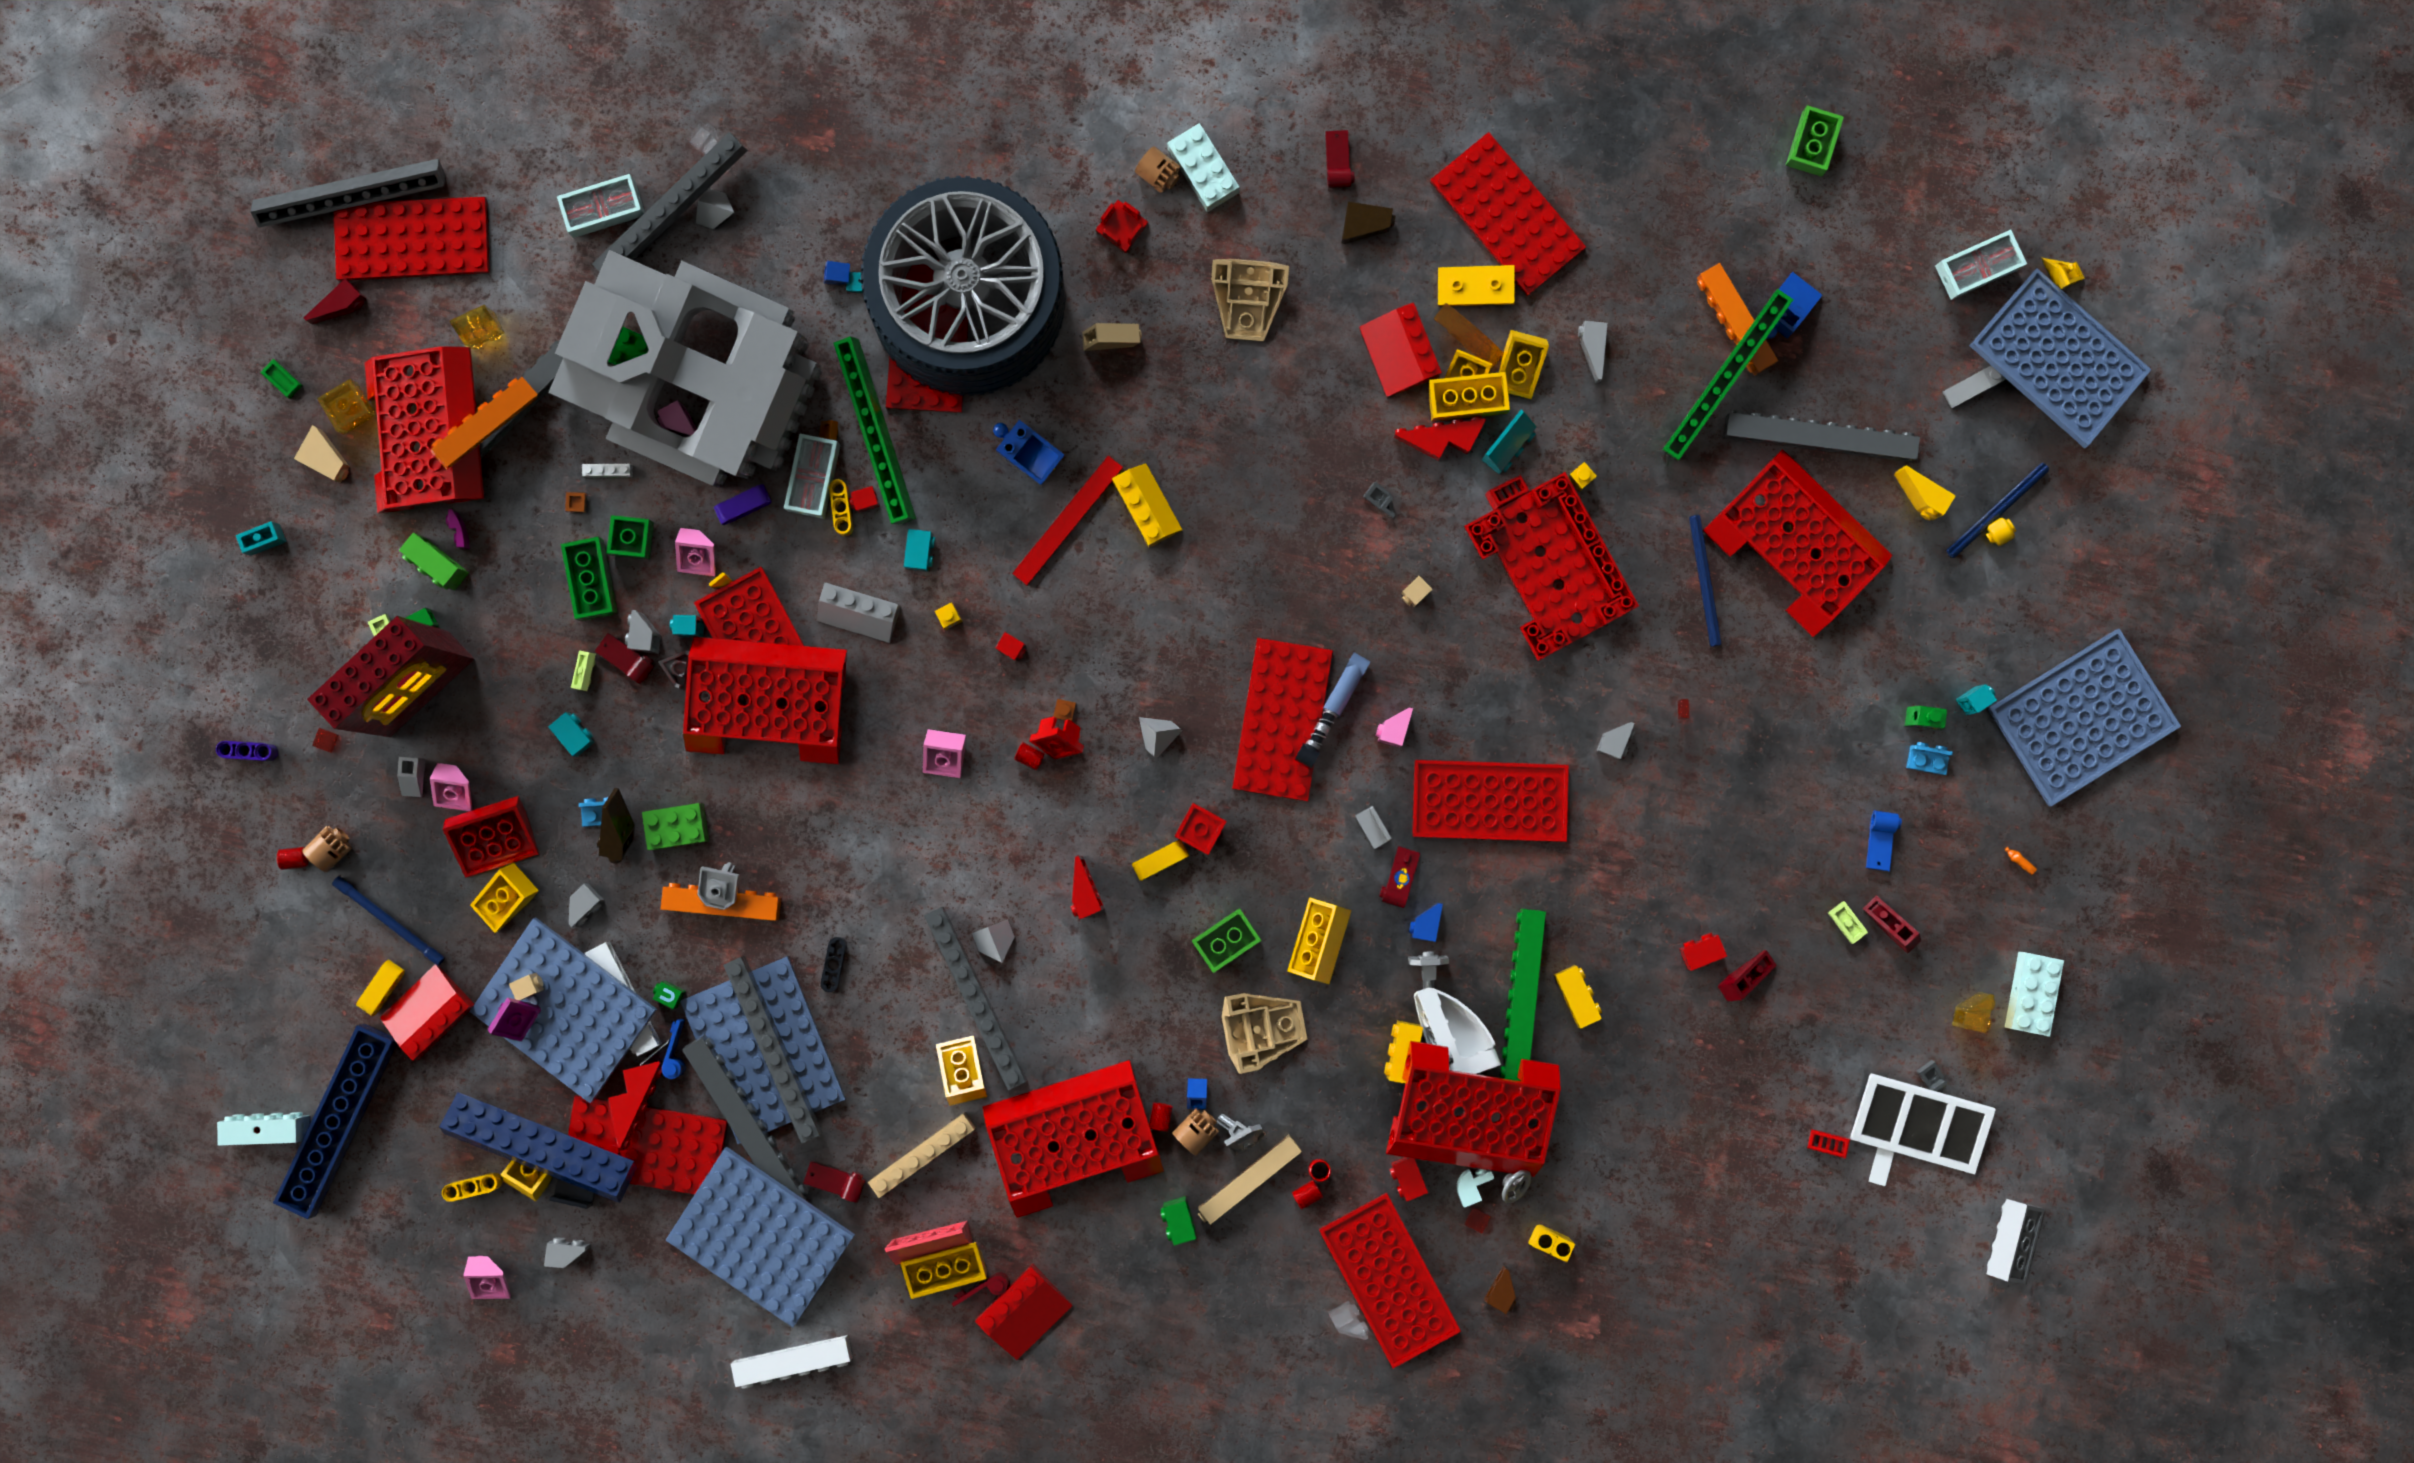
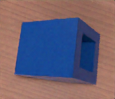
M827 261L825 264L824 284L841 285L849 283L850 264Z
M1188 1078L1187 1109H1206L1207 1079Z

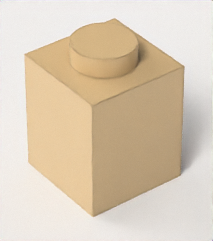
M1418 576L1402 591V599L1407 605L1410 606L1412 604L1415 607L1431 592L1432 588Z
M537 972L509 984L515 999L519 1001L544 991L543 980L538 976Z

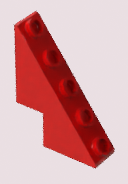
M1482 416L1470 418L1471 421L1463 422V419L1451 421L1452 424L1444 425V422L1434 423L1433 427L1425 428V425L1416 426L1414 430L1409 431L1406 428L1395 430L1393 438L1439 461L1447 444L1468 454L1486 419H1482Z
M659 1061L623 1070L627 1093L608 1098L617 1145L621 1151L628 1149L631 1143L629 1138L632 1132H635L639 1126L640 1121L638 1119L641 1113L644 1114L647 1109L648 1103L646 1102L649 1096H652L656 1090L655 1083L657 1079L663 1075V1064Z

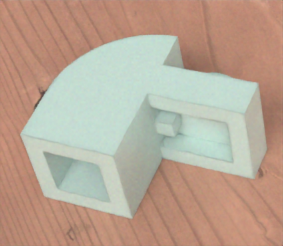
M1467 1169L1460 1175L1456 1187L1463 1207L1482 1201L1477 1185L1494 1179L1491 1170L1479 1169L1475 1171L1476 1175L1472 1176L1471 1171Z

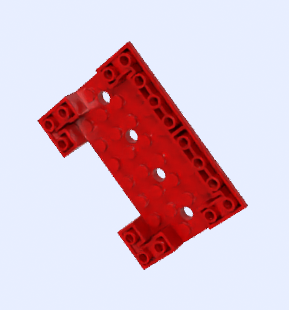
M440 346L375 356L366 361L368 401H376L381 471L374 475L377 513L414 509V506L443 502L452 504L484 499L479 445L448 470L431 453L432 444L437 439L441 438L443 440L448 436L447 432L452 427L456 426L458 428L463 424L462 420L466 416L476 414L471 348ZM412 366L414 369L413 374L408 376L407 370ZM416 404L417 410L414 414H411L410 408ZM419 442L420 449L415 452L414 445ZM422 480L423 488L418 490L417 483Z
M1783 449L1703 529V532L1729 557L1747 542L1789 582L1801 596L1785 611L1812 637L1827 626L1886 566L1893 556ZM1760 495L1765 499L1763 506L1756 504V496ZM1785 522H1789L1792 525L1790 533L1783 530ZM1812 549H1817L1820 552L1819 559L1811 557ZM1840 576H1845L1848 579L1846 586L1839 584L1838 579Z
M1566 472L1539 485L1529 493L1505 506L1497 508L1464 526L1482 560L1494 554L1499 556L1533 618L1532 621L1519 628L1537 661L1639 607ZM1517 514H1525L1527 521L1519 523L1516 519ZM1538 546L1545 549V555L1542 557L1535 554V548ZM1555 580L1563 582L1562 590H1556L1553 587ZM1574 613L1581 615V623L1575 624L1572 621Z
M694 637L688 656L683 724L685 750L688 752L724 755L726 737L798 743L800 761L839 764L842 726L839 725L842 689L845 688L847 650ZM703 691L709 692L711 696L708 702H704L701 699ZM742 694L747 695L749 698L747 705H742L739 702V697ZM779 698L787 700L788 704L785 709L778 706ZM818 701H823L826 704L824 712H819L816 709Z
M1410 1041L1402 1076L1406 1084L1399 1116H1394L1386 1154L1512 1174L1520 1170H1527L1532 1177H1535L1545 1162L1561 1091L1559 1065L1521 1059L1517 1076L1520 1081L1449 1070V1051L1447 1046ZM1420 1101L1426 1102V1107L1423 1110H1417V1104ZM1457 1107H1463V1113L1460 1116L1454 1115ZM1500 1113V1119L1493 1122L1491 1120L1492 1115ZM1531 1119H1537L1535 1127L1531 1128L1528 1126Z
M1130 1060L982 1106L987 1132L1009 1203L1016 1218L1053 1207L1049 1189L1115 1168H1122L1127 1183L1164 1172ZM1125 1118L1133 1120L1134 1125L1131 1128L1123 1126L1122 1121ZM1092 1129L1096 1132L1097 1136L1094 1140L1086 1138L1085 1133L1087 1130ZM1051 1141H1056L1059 1144V1150L1056 1152L1050 1151L1048 1144ZM1014 1153H1019L1022 1156V1161L1018 1164L1013 1163L1011 1160V1156Z

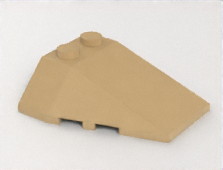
M1240 259L1213 260L1211 280L1226 338L1264 341L1288 286V265Z
M1246 993L1225 997L1222 1011L1223 1027L1228 1054L1239 1074L1259 1070L1270 1061L1277 1059L1278 1056L1307 1040L1300 1001Z

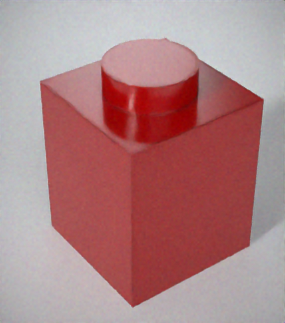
M873 486L850 492L852 497L849 498L851 508L855 509L858 513L880 507Z
M1006 632L995 647L996 650L1014 661H1017L1018 658L1022 659L1026 653V645Z

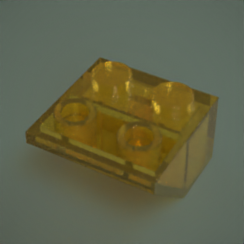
M1978 992L1957 1005L1952 1026L1986 1033L1991 1026L1990 1013L1995 1007L1994 995Z

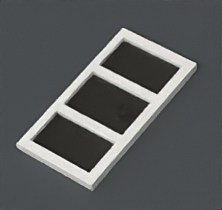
M1871 1073L1850 1139L1975 1174L1993 1120L1995 1108Z

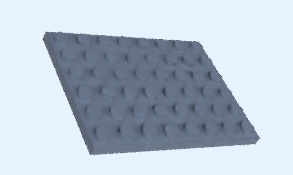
M2038 268L2030 274L1969 345L2084 449L2090 445L2151 371L2145 363Z
M2120 629L2114 630L1987 708L2049 807L2181 727Z
M533 918L469 1012L490 1026L499 1012L500 1005L505 1002L507 997L515 999L509 984L537 972L538 976L543 980L544 991L521 1001L538 1005L541 1011L522 1042L509 1038L505 1039L587 1102L592 1103L657 1009L539 919Z
M789 956L753 970L752 973L813 1111H819L845 1100L846 1097ZM730 980L681 1000V1005L695 1039L706 1034L707 1038L710 1037L715 1043L714 1049L724 1057L726 1068L734 1073L736 1077L735 1082L738 1087L741 1086L746 1092L745 1098L755 1106L757 1117L759 1120L762 1119L767 1126L766 1131H771L792 1122ZM733 1131L737 1144H740L741 1142Z
M726 1147L666 1238V1241L782 1321L794 1327L855 1234Z

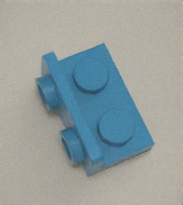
M1917 742V745L1910 746L1906 768L1940 775L1947 774L1949 756L1953 755L1952 751H1947L1948 747L1936 746V748L1928 747L1929 744Z
M608 797L603 798L602 802H596V798L584 799V803H578L579 807H581L582 826L601 825L602 807Z

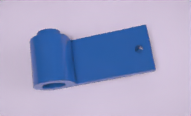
M1873 811L1870 822L1866 868L1890 871L1893 834L1897 829L1901 828L1902 819L1899 818L1898 814Z
M682 1018L678 1019L676 1024L673 1021L670 1030L672 1036L662 1065V1073L668 1079L680 1077L686 1070L684 1061L674 1057L685 1019Z

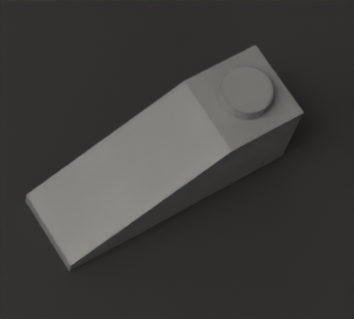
M1584 321L1582 326H1579L1578 337L1581 338L1580 344L1595 383H1600L1603 376L1608 323Z
M1989 366L1943 391V394L1952 409L2003 382L2006 378L1993 366Z

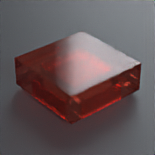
M1680 699L1677 701L1678 718L1688 719L1689 700Z
M319 728L312 746L332 753L339 735Z
M1473 1207L1464 1224L1482 1234L1491 1216Z

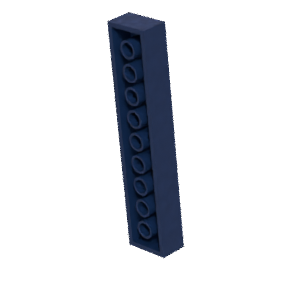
M367 1024L356 1026L273 1204L306 1219L317 1215L397 1046L392 1036Z
M457 1092L439 1126L445 1135L618 1203L621 1202L637 1170L633 1160Z

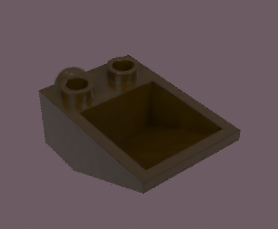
M614 788L602 807L601 831L597 841V848H599V856L607 857L611 863L618 864L623 860V857L634 841L635 824L619 788Z

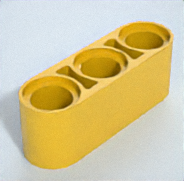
M836 479L829 485L834 528L840 535L849 536L854 530L852 509L849 502V488L844 481ZM837 485H843V491L839 494H836L835 487ZM839 504H846L844 512L837 511ZM843 522L848 523L846 531H840L839 529L840 524Z
M1179 839L1131 865L1141 881L1187 858L1189 854L1182 840Z
M389 959L385 961L357 1001L356 1006L372 1017L375 1016L403 977L405 970Z
M489 1173L456 1181L443 1188L442 1196L446 1201L450 1202L489 1193L500 1188L502 1177L498 1173ZM488 1178L494 1180V1187L488 1185ZM470 1182L475 1184L476 1189L474 1192L469 1189ZM451 1187H454L456 1189V1196L451 1195Z

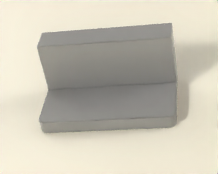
M1373 806L1355 815L1374 849L1392 840Z

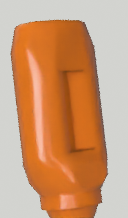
M2008 847L2005 848L2011 861L2017 863L2030 875L2037 871V868L2025 859L2020 852L2010 850Z

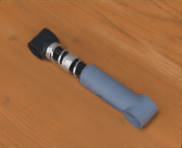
M1355 652L1353 653L1323 707L1322 719H1319L1314 728V733L1311 734V738L1306 743H1303L1294 760L1312 769L1320 754L1321 742L1326 738L1325 735L1327 736L1330 732V726L1332 723L1334 724V719L1340 718L1371 661Z

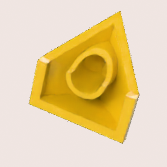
M2042 258L2053 283L2061 290L2085 279L2077 262L2069 263Z

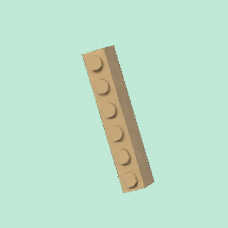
M964 1112L873 1177L868 1184L878 1198H880L975 1130L976 1126L967 1113Z

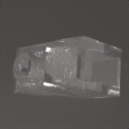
M1347 1301L1328 1312L1339 1333L1363 1340L1368 1339L1367 1332H1369V1329L1364 1321L1360 1322L1357 1316L1360 1313L1355 1304L1351 1305Z

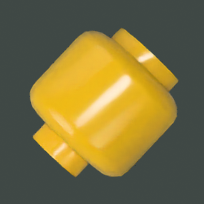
M1999 518L1987 526L1989 533L1985 535L1991 544L1995 542L1998 546H2003L2015 538L2014 533L2017 531L2009 518L2007 520Z

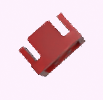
M1117 200L1114 205L1111 203L1100 218L1101 223L1095 230L1116 247L1127 253L1149 223L1141 216L1140 211L1126 201L1122 203Z
M1056 717L1042 719L1038 732L1030 736L1029 742L1053 759L1082 753L1084 745L1079 742L1081 728L1069 719L1065 720L1063 730L1059 727L1055 728Z
M1192 803L1174 837L1209 855L1227 821Z

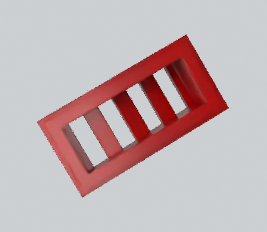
M1519 475L1489 490L1485 496L1492 509L1495 510L1525 495L1530 490L1522 476ZM1515 482L1517 483L1518 487L1520 488V490H1521L1520 492H1518L1517 488L1515 487V485H1514ZM1508 486L1510 487L1514 495L1510 493ZM1500 490H1503L1506 499L1504 498Z
M1811 1129L1807 1148L1846 1158L1850 1138ZM1816 1135L1820 1136L1818 1146L1814 1145ZM1824 1137L1828 1138L1826 1148L1822 1147ZM1835 1139L1834 1149L1831 1150L1829 1149L1831 1140ZM1839 1141L1843 1142L1841 1152L1837 1151Z

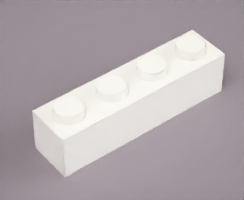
M582 464V476L585 478L633 477V465Z

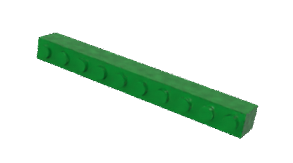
M1779 289L1774 292L1662 451L1677 461L1682 457L1794 299Z
M849 336L833 344L891 524L901 525L916 519L860 341Z
M1520 909V912H1517L1516 924H1519L1518 931H1515L1514 943H1517L1516 951L1513 950L1512 962H1515L1514 970L1510 972V981H1513L1512 989L1508 991V1001L1511 1002L1510 1008L1506 1010V1020L1509 1021L1508 1028L1505 1027L1504 1039L1507 1040L1506 1047L1502 1048L1504 1066L1500 1067L1499 1074L1500 1078L1520 1081L1517 1076L1521 1059L1530 1060L1546 911Z

